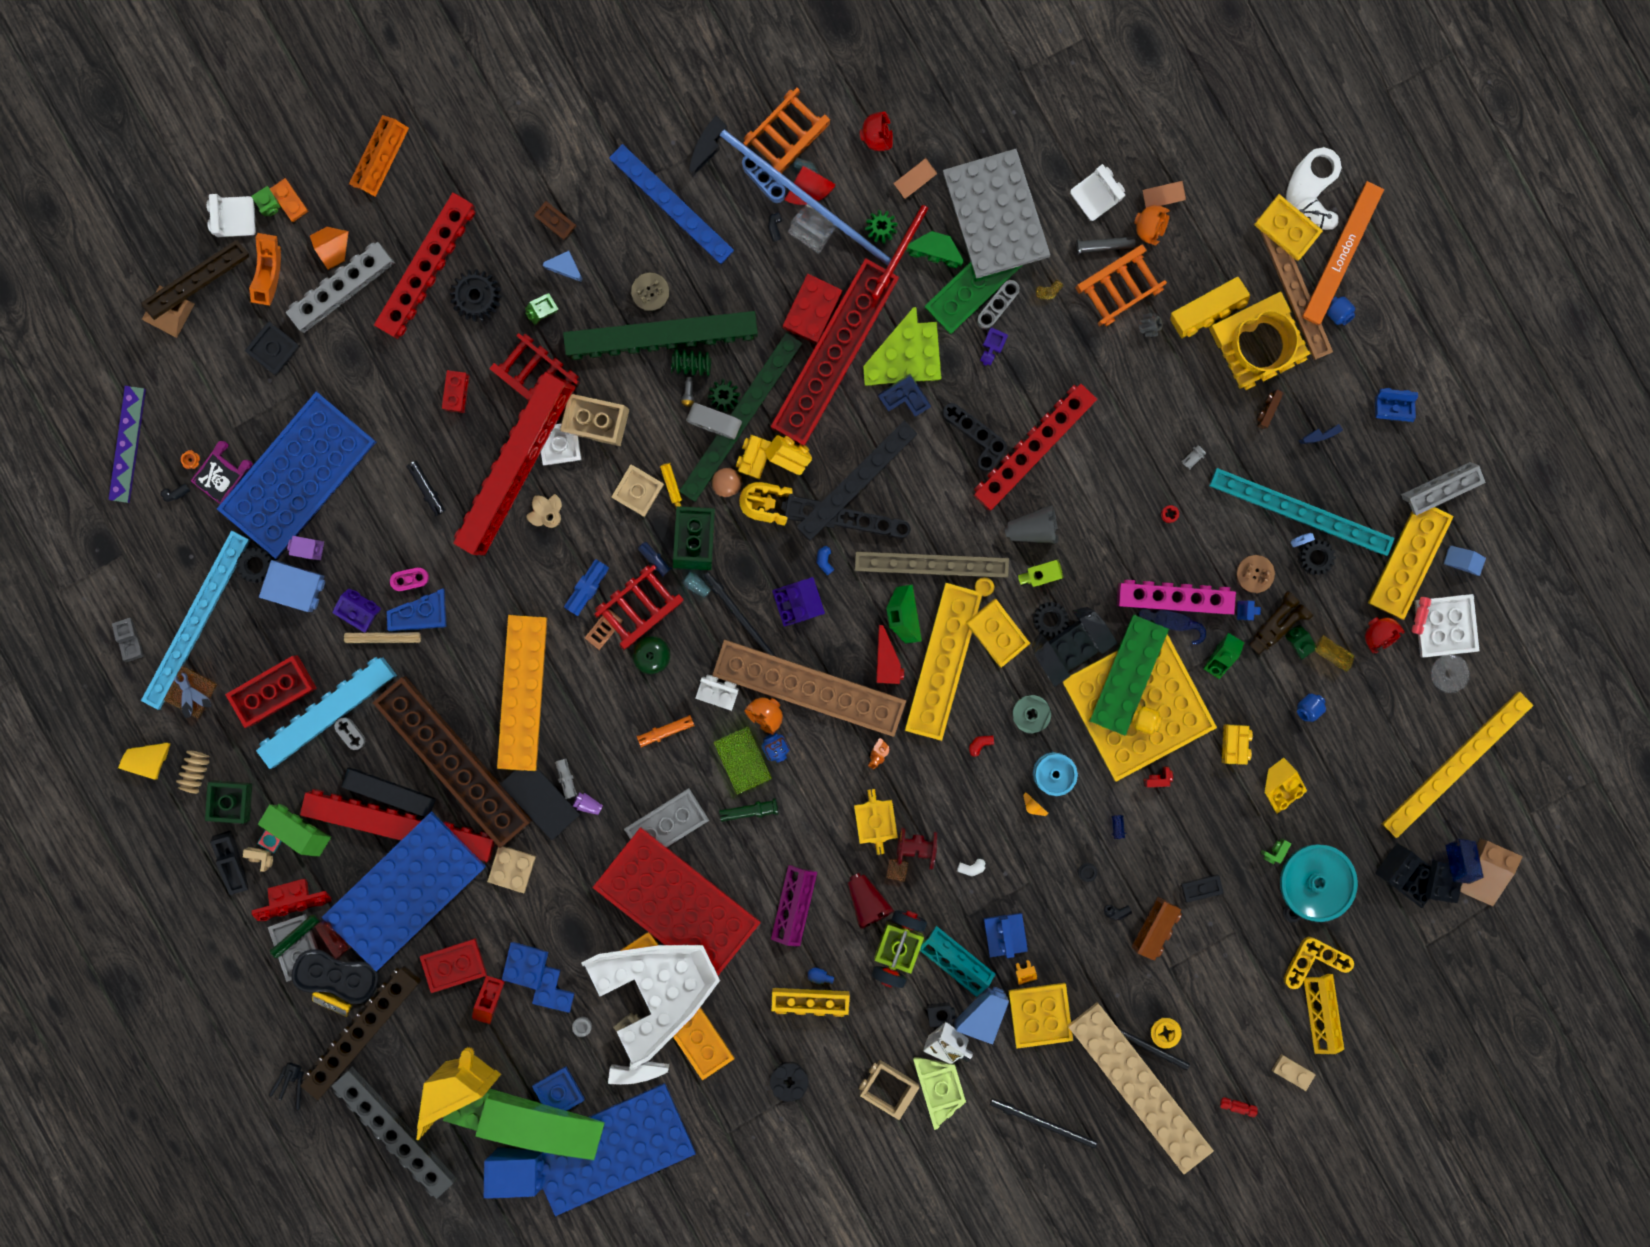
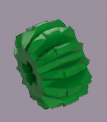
M878 210V216L871 213L872 220H866V223L870 226L865 227V231H872L868 237L876 236L874 239L875 243L881 238V242L884 244L885 237L891 241V234L896 235L897 233L893 228L897 227L898 223L892 222L895 219L894 215L888 218V211L883 216L881 210ZM878 224H885V230H878Z

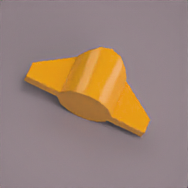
M1025 793L1024 800L1027 812L1033 815L1047 816L1048 812L1029 794Z

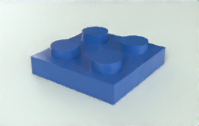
M511 942L502 980L535 990L540 989L548 951Z
M566 1066L532 1085L542 1104L565 1111L585 1100Z

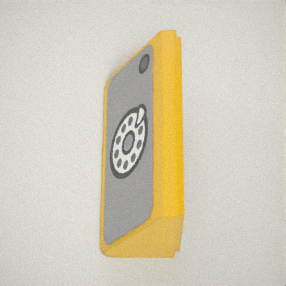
M313 992L312 994L313 1002L345 1017L348 1016L353 1005L328 992Z

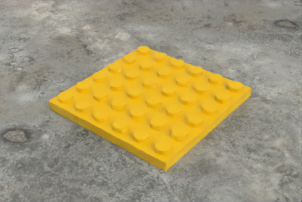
M1168 634L1136 711H1140L1142 707H1148L1160 712V717L1163 718L1158 732L1155 731L1153 734H1147L1138 731L1135 728V722L1131 721L1127 734L1124 736L1089 721L1117 651L1075 672L1062 682L1115 782L1217 728Z

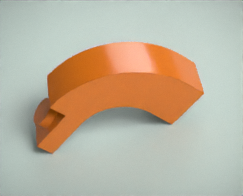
M257 233L255 237L257 266L253 281L249 287L250 299L252 303L270 306L279 279L281 247L278 246L277 236Z

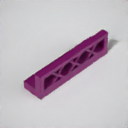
M788 865L771 940L787 946H800L816 881V871ZM794 871L799 873L796 882L792 879ZM792 890L794 894L793 899L789 901L788 894ZM788 909L789 916L785 920L784 911ZM782 927L785 931L783 939L778 937Z

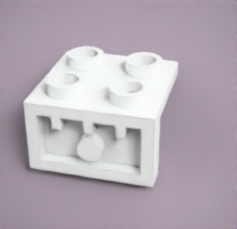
M708 674L706 677H702L695 699L732 711L739 688H736V684L725 681V683L718 682L717 677Z

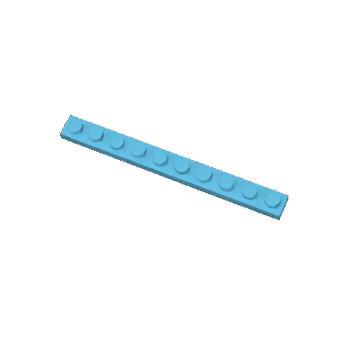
M235 531L230 532L141 699L142 702L157 710L161 709L175 683L174 677L178 676L232 576L236 564H238V557L245 551L250 539Z

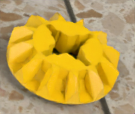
M1161 1018L1155 1021L1151 1028V1038L1161 1048H1172L1181 1039V1028L1171 1018ZM1164 1026L1167 1030H1171L1168 1033V1040L1164 1035H1160L1163 1032Z

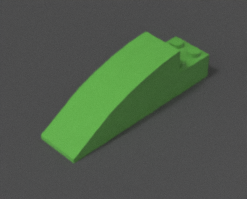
M489 1089L482 1098L443 1118L445 1122L476 1130V1137L529 1150L589 1160L595 1159L605 1124L603 1121L493 1089Z

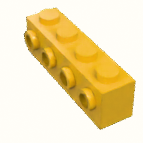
M1236 277L1171 313L1170 321L1181 338L1191 337L1200 328L1211 326L1220 317L1224 319L1231 314V311L1244 308L1249 302L1250 294L1240 278Z
M773 988L771 1011H775L777 1014L794 1012L797 1015L814 1013L816 1016L833 1014L836 1017H843L844 1015H849L850 995L849 991Z

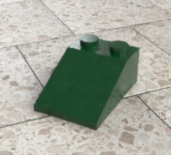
M676 506L673 568L712 569L715 508Z

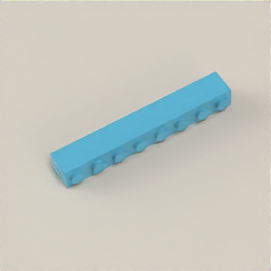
M375 657L367 663V668L354 672L351 680L348 682L344 680L338 684L335 692L326 693L321 697L322 701L319 704L313 703L305 709L307 713L303 716L297 715L290 720L291 725L287 728L283 726L274 732L275 737L263 740L259 744L260 748L256 751L269 769L275 768L338 719L342 718L394 679L397 675L384 657L379 659Z

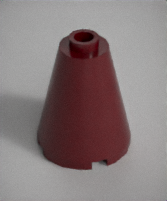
M857 873L849 878L851 881L848 882V887L860 929L868 927L871 923L878 922L894 912L891 905L865 874L860 875V873Z

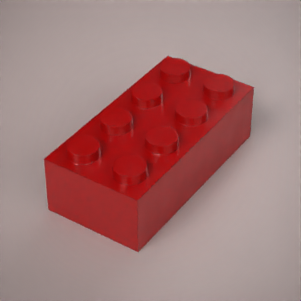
M295 655L225 695L244 728H247L316 690L317 687L299 656Z

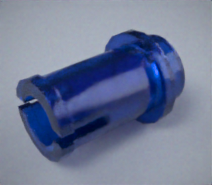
M1124 815L1111 816L1113 833L1111 834L1114 835V839L1125 838V834H1127L1124 828Z

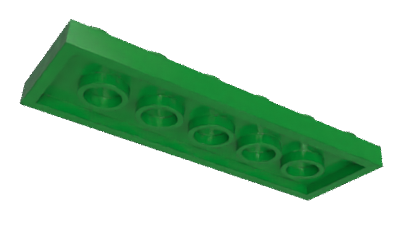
M970 262L924 308L951 335L1022 266L976 279Z
M1132 615L1090 717V722L1126 736L1169 631L1168 628Z

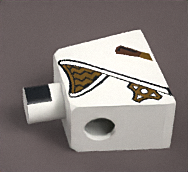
M946 1022L928 1035L923 1050L950 1064L959 1058L969 1062L973 1055V1052L966 1049L969 1041L968 1038L962 1033L957 1032L954 1027Z

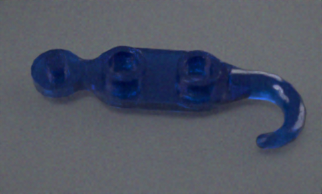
M1141 609L1138 613V617L1148 621L1152 620L1155 624L1177 631L1198 630L1200 638L1191 641V644L1197 645L1205 640V627L1184 614L1166 610L1152 613L1149 609Z

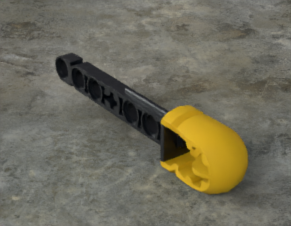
M754 482L747 485L742 490L739 499L743 513L749 518L769 523L775 521L777 524L784 526L787 519L802 522L807 517L803 514V508L811 506L814 510L822 501L792 496V488L783 487L781 489L778 485L763 482ZM769 494H775L777 497H787V501L782 502L781 510L785 512L784 516L779 515V513L764 512L763 508H760L759 511L755 509H758L759 506L765 507V511L775 508L776 500L772 499ZM844 508L826 525V527L831 528L839 526L879 535L890 534L889 537L900 539L907 537L911 531L910 524L904 520H891L888 517ZM846 513L848 514V518L854 519V515H857L858 517L855 521L856 526L852 525L854 521L848 520L847 523H843V519H841L840 516H844V514ZM861 517L869 519L870 524L868 527H862L859 524ZM879 521H886L888 523L886 531H881L878 528ZM900 524L905 525L907 528V532L904 535L897 532L896 528Z

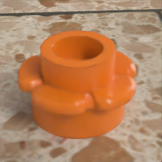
M188 450L182 454L181 463L184 468L195 469L198 467L200 457L197 453Z

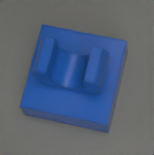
M1238 601L1237 620H1254V615H1260L1261 607H1254L1255 601Z

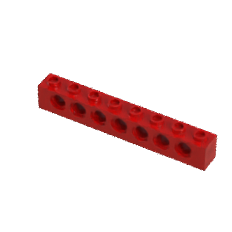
M452 192L374 326L396 339L404 335L407 329V322L414 318L417 312L415 310L416 307L426 298V290L428 287L433 286L436 281L435 275L438 270L441 271L445 266V258L448 253L451 254L454 251L457 238H461L466 230L464 226L468 220L471 221L476 211H474L475 206ZM455 213L460 214V219L457 222L452 221V216ZM444 230L451 231L448 238H442ZM436 246H440V253L437 255H433L432 249ZM425 263H430V270L424 272L422 266ZM420 279L421 285L418 288H413V281ZM411 296V302L404 305L403 298ZM396 312L401 313L399 321H393V315Z
M1074 384L1066 392L1069 396L1065 400L1060 399L1053 406L1055 410L1051 414L1047 412L1041 418L1042 424L1038 428L1034 426L1027 433L1029 436L1025 442L1020 440L1014 447L1016 451L1011 456L1007 454L1000 461L1003 465L998 470L994 468L987 475L989 479L985 483L981 481L975 487L976 493L973 496L986 509L991 511L1094 404L1097 398L1082 384L1078 386ZM1070 400H1075L1078 403L1076 410L1069 407ZM1056 414H1062L1065 417L1064 423L1060 424L1056 421ZM1045 427L1049 428L1052 432L1051 437L1043 436L1042 429ZM1031 441H1035L1038 444L1037 451L1029 449ZM1017 455L1024 456V465H1018L1016 463L1015 459ZM1004 469L1011 470L1012 477L1010 479L1003 477L1002 471ZM990 483L998 484L999 490L997 493H992L989 490Z

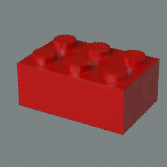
M807 274L783 324V329L817 345L843 290Z

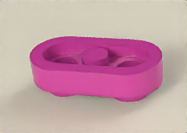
M423 568L396 572L390 578V585L396 591L423 587L429 581V574ZM418 574L423 576L421 581H418L416 578ZM399 578H403V585L398 584Z

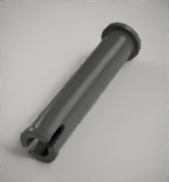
M1134 236L1087 241L1076 240L1077 255L1083 252L1135 249Z

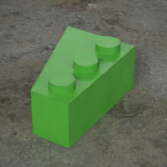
M269 804L258 825L299 854L320 856L331 836L307 823L300 816L290 813L289 809L284 805Z

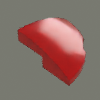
M802 166L794 181L795 185L818 201L825 198L836 185L805 166ZM790 190L784 199L792 204L807 205L805 201Z

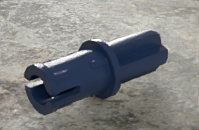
M647 542L639 546L638 550L649 561L648 564L655 565L656 570L662 577L672 569L660 557L661 554H657Z

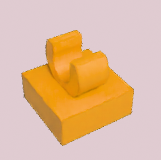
M1029 960L1026 961L1027 968L1025 969L1020 968L1019 963L1016 964V977L1019 985L1037 980L1035 967H1031Z

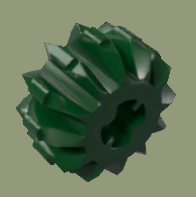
M721 379L722 385L719 386L718 382L715 381L716 389L709 388V391L714 394H709L708 399H714L710 402V405L714 406L717 404V411L723 406V411L727 412L728 405L733 410L732 402L735 404L739 403V400L734 397H739L740 393L734 392L738 389L737 385L730 388L732 385L731 380L725 385V380ZM722 391H723L724 393H727V392H728V393H729V395H727L728 399H727V400H725L724 398H721V399H720V398H719V396H721L720 392H722Z

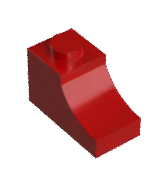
M486 975L473 1009L472 1019L491 1024L505 981Z

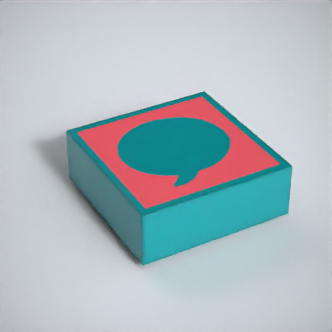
M265 830L257 844L275 853L282 841Z

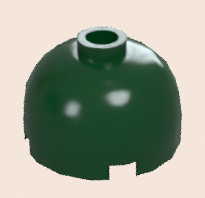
M655 636L639 640L632 652L635 666L641 672L647 674H657L663 671L669 665L671 658L668 644Z

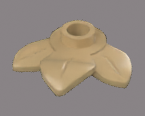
M556 494L551 496L549 500L543 496H534L532 500L534 511L526 515L527 520L535 526L545 525L548 528H554L559 525L561 521L559 512L562 507L560 498ZM553 515V519L549 521L548 517Z

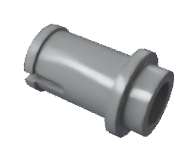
M1198 445L1196 448L1193 447V451L1181 462L1190 470L1201 458H1205L1206 452Z

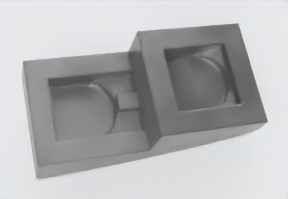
M132 618L112 623L115 640L119 643L123 661L129 662L144 657Z

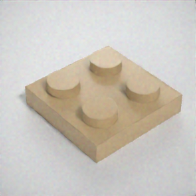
M630 465L613 493L612 498L645 517L664 484L635 466Z
M498 846L487 882L525 893L536 856L506 846L501 848Z

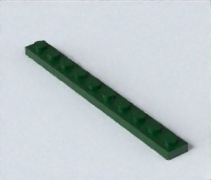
M786 332L730 415L742 421L735 440L717 434L679 492L692 501H697L801 347L802 343Z

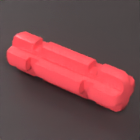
M1420 598V607L1417 608L1414 620L1416 623L1412 627V632L1415 634H1423V624H1426L1429 612L1428 607H1430L1432 601L1430 598Z

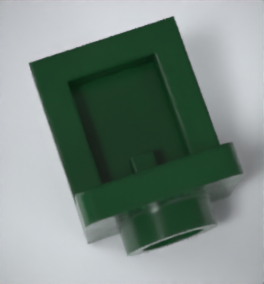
M1300 625L1285 635V638L1292 644L1301 660L1317 649L1310 634Z

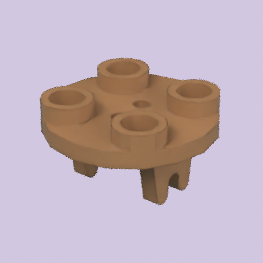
M1248 556L1237 567L1236 580L1248 592H1263L1274 581V566L1263 556Z

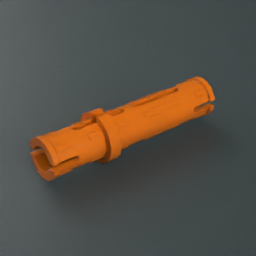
M691 715L660 728H652V731L637 736L640 747H643L655 741L660 742L665 737L694 727Z

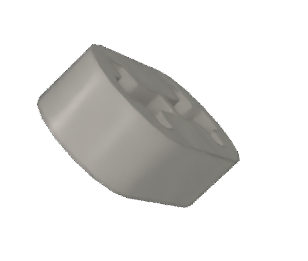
M347 717L338 719L334 725L335 730L346 745L352 750L363 748L366 742L365 737L353 721ZM341 721L348 723L347 729L350 731L349 733L345 729H340L342 726ZM351 734H352L355 738H357V737L360 738V740H359V744H360V745H359V746H358L357 744H356V745H353V744H352V742H353L354 740H353V738L350 736Z

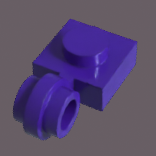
M990 327L982 345L989 349L988 352L984 350L980 361L983 362V365L986 366L988 364L991 366L995 357L992 352L1001 353L1008 337L1007 334Z

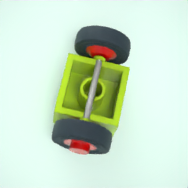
M895 910L892 920L901 926L886 922L874 956L875 961L888 965L889 968L875 966L872 977L885 986L904 988L907 978L898 973L896 969L912 973L924 940L923 934L916 931H924L927 921L918 917V914L912 911Z

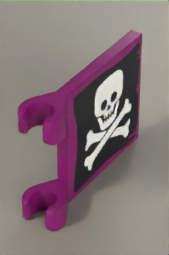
M219 441L216 444L213 452L191 480L193 484L219 504L224 501L253 466L251 461L243 460L237 469L220 456L229 446L225 441Z

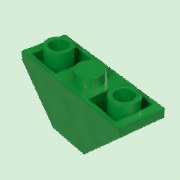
M933 231L909 243L906 249L910 256L920 258V256L928 257L927 260L934 263L942 261L951 268L961 267L963 259L951 237Z
M913 584L896 587L886 608L889 627L905 644L921 642Z

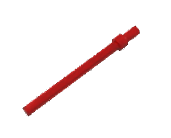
M922 205L884 274L880 275L877 280V286L871 295L872 298L877 300L882 291L889 285L892 273L928 211L927 206Z

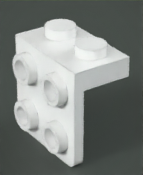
M1103 164L1070 191V194L1090 221L1097 219L1125 197V189L1119 182L1116 183L1113 179L1112 171L1108 167L1105 168Z
M209 194V200H207V210L210 212L208 229L216 237L255 235V208L252 197L222 198L217 194Z

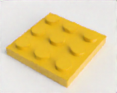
M1066 983L1008 990L1016 1048L1073 1041L1072 1031L1067 1026L1071 1023Z

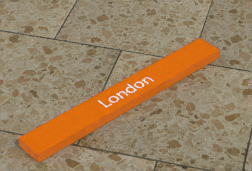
M1368 181L1365 183L1302 318L1318 326L1321 324L1383 194V188Z

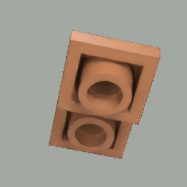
M925 158L893 184L906 199L933 178L937 172Z
M1183 181L1142 190L1146 208L1152 205L1162 206L1186 200Z

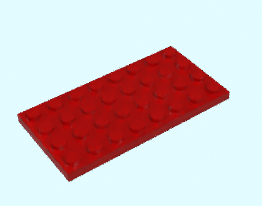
M642 827L638 829L592 887L664 945H703L718 976L761 923V921Z

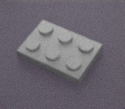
M306 914L268 927L274 947L307 919ZM309 930L278 957L286 982L292 980V968L298 956L306 950H318L312 930Z

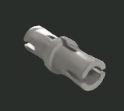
M567 759L556 761L555 764L560 778L558 781L562 785L565 799L577 796L572 780L574 777L570 773Z

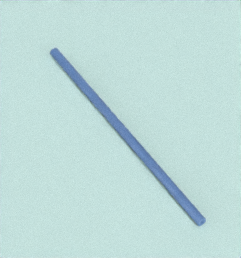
M725 129L721 132L719 136L884 264L889 265L891 258Z

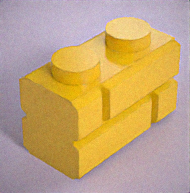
M753 435L750 436V439L746 438L742 449H745L743 457L739 456L736 467L739 468L738 472L760 480L768 459L765 450L772 442Z
M776 435L772 444L765 450V454L770 462L797 475H801L805 467L812 460L809 448L801 444H795L788 436L783 438Z
M1223 724L1222 763L1248 764V760H1251L1252 756L1251 749H1248L1249 741H1252L1253 736L1252 730H1249L1250 726Z

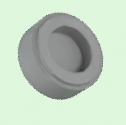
M578 1017L572 1025L574 1034L579 1037L587 1036L592 1029V1023L586 1017Z

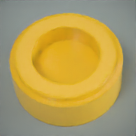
M987 577L980 578L975 583V591L983 593L982 596H989L994 590L993 581Z

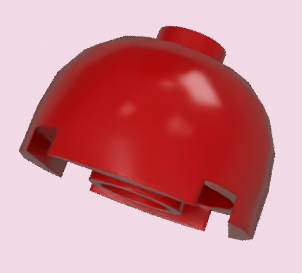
M885 111L869 115L865 119L862 129H860L861 140L874 151L890 150L893 146L892 130L889 131L887 125L891 124Z
M1377 617L1368 623L1370 627L1365 632V642L1373 654L1378 653V648L1382 646L1383 649H1386L1401 637L1399 633L1404 634L1405 631L1396 620L1392 618H1382L1379 620Z

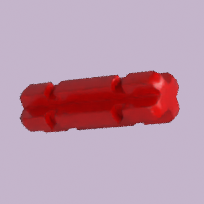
M1225 1097L1220 1101L1222 1109L1228 1110L1229 1108L1230 1111L1243 1115L1246 1113L1250 1117L1257 1115L1258 1108L1256 1106H1248L1246 1103L1236 1100L1231 1101V1099Z

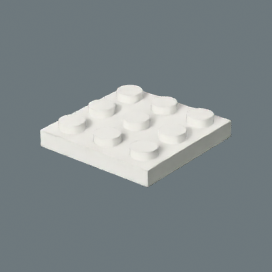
M1474 595L1432 598L1431 605L1428 607L1429 612L1426 624H1423V634H1418L1420 657L1479 651ZM1414 600L1415 612H1417V608L1420 607V600Z

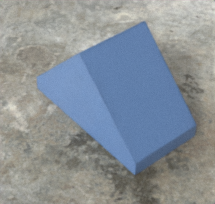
M569 251L547 260L543 264V267L547 270L580 282L582 281V276Z
M1449 546L1443 564L1480 576L1486 558L1475 551Z

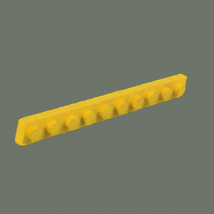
M1517 692L1404 801L1382 825L1394 838H1398L1530 710L1533 704L1521 692Z

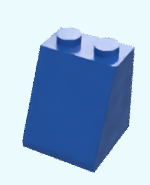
M498 1147L484 1161V1198L534 1197L542 1190L544 1185V1179L542 1178L544 1168L542 1152Z

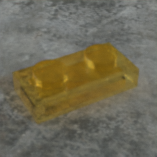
M1324 635L1319 639L1315 652L1331 661L1346 672L1351 668L1355 657Z

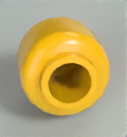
M1142 707L1140 711H1135L1132 722H1135L1136 730L1153 734L1155 731H1159L1163 717H1160V712L1157 710Z

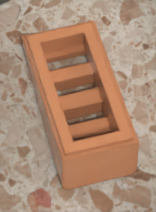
M608 609L609 612L615 617V619L621 625L624 620L621 619L617 614H615L611 609ZM602 615L585 639L600 650L613 635L615 629ZM604 622L611 628V630L608 631L601 624ZM600 628L607 635L603 637L596 630ZM595 634L602 641L599 643L591 636Z

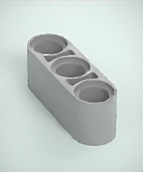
M1009 280L1002 285L977 318L979 328L987 330L994 325L1018 295L1020 288L1017 282ZM1012 286L1015 289V293L1012 295L1007 294L1005 287ZM1000 301L1003 304V308L1000 310L995 309L993 302ZM984 315L989 316L991 323L988 325L983 324L981 317Z
M693 403L686 418V421L692 425L735 440L742 424L741 420L697 403Z

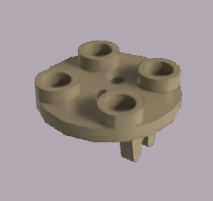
M645 273L635 279L631 295L639 308L644 311H655L666 304L669 299L670 290L662 276L656 273Z

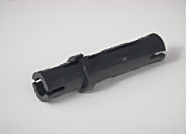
M413 461L408 464L406 468L414 478L424 495V501L428 502L434 515L438 516L442 514L441 512L444 513L446 509L438 498L439 494L433 490L418 462Z

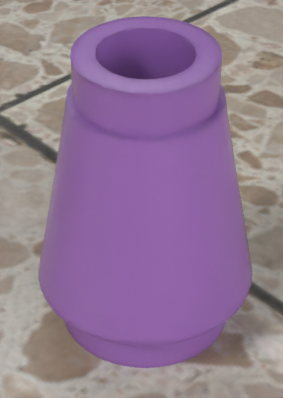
M580 792L573 803V807L576 810L599 815L603 806L586 793L582 794Z

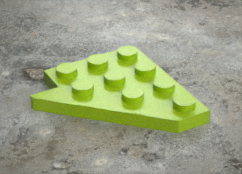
M913 307L863 366L865 386L895 384L909 374L912 375L916 382L941 380L937 322L918 323L917 309Z

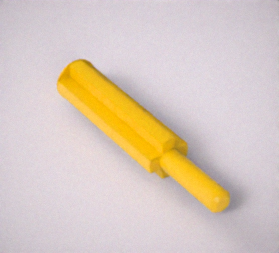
M671 463L663 464L660 468L672 504L675 503V506H681L680 501L682 499L670 465Z

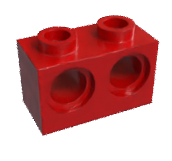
M447 370L442 403L443 410L465 413L470 375Z

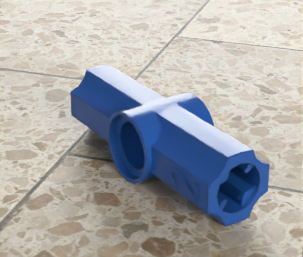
M595 559L585 576L583 575L576 584L575 591L568 599L564 608L579 616L588 600H591L597 592L599 584L608 572L609 567Z

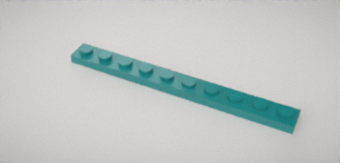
M1219 468L1215 469L1209 487L1384 556H1388L1395 539Z

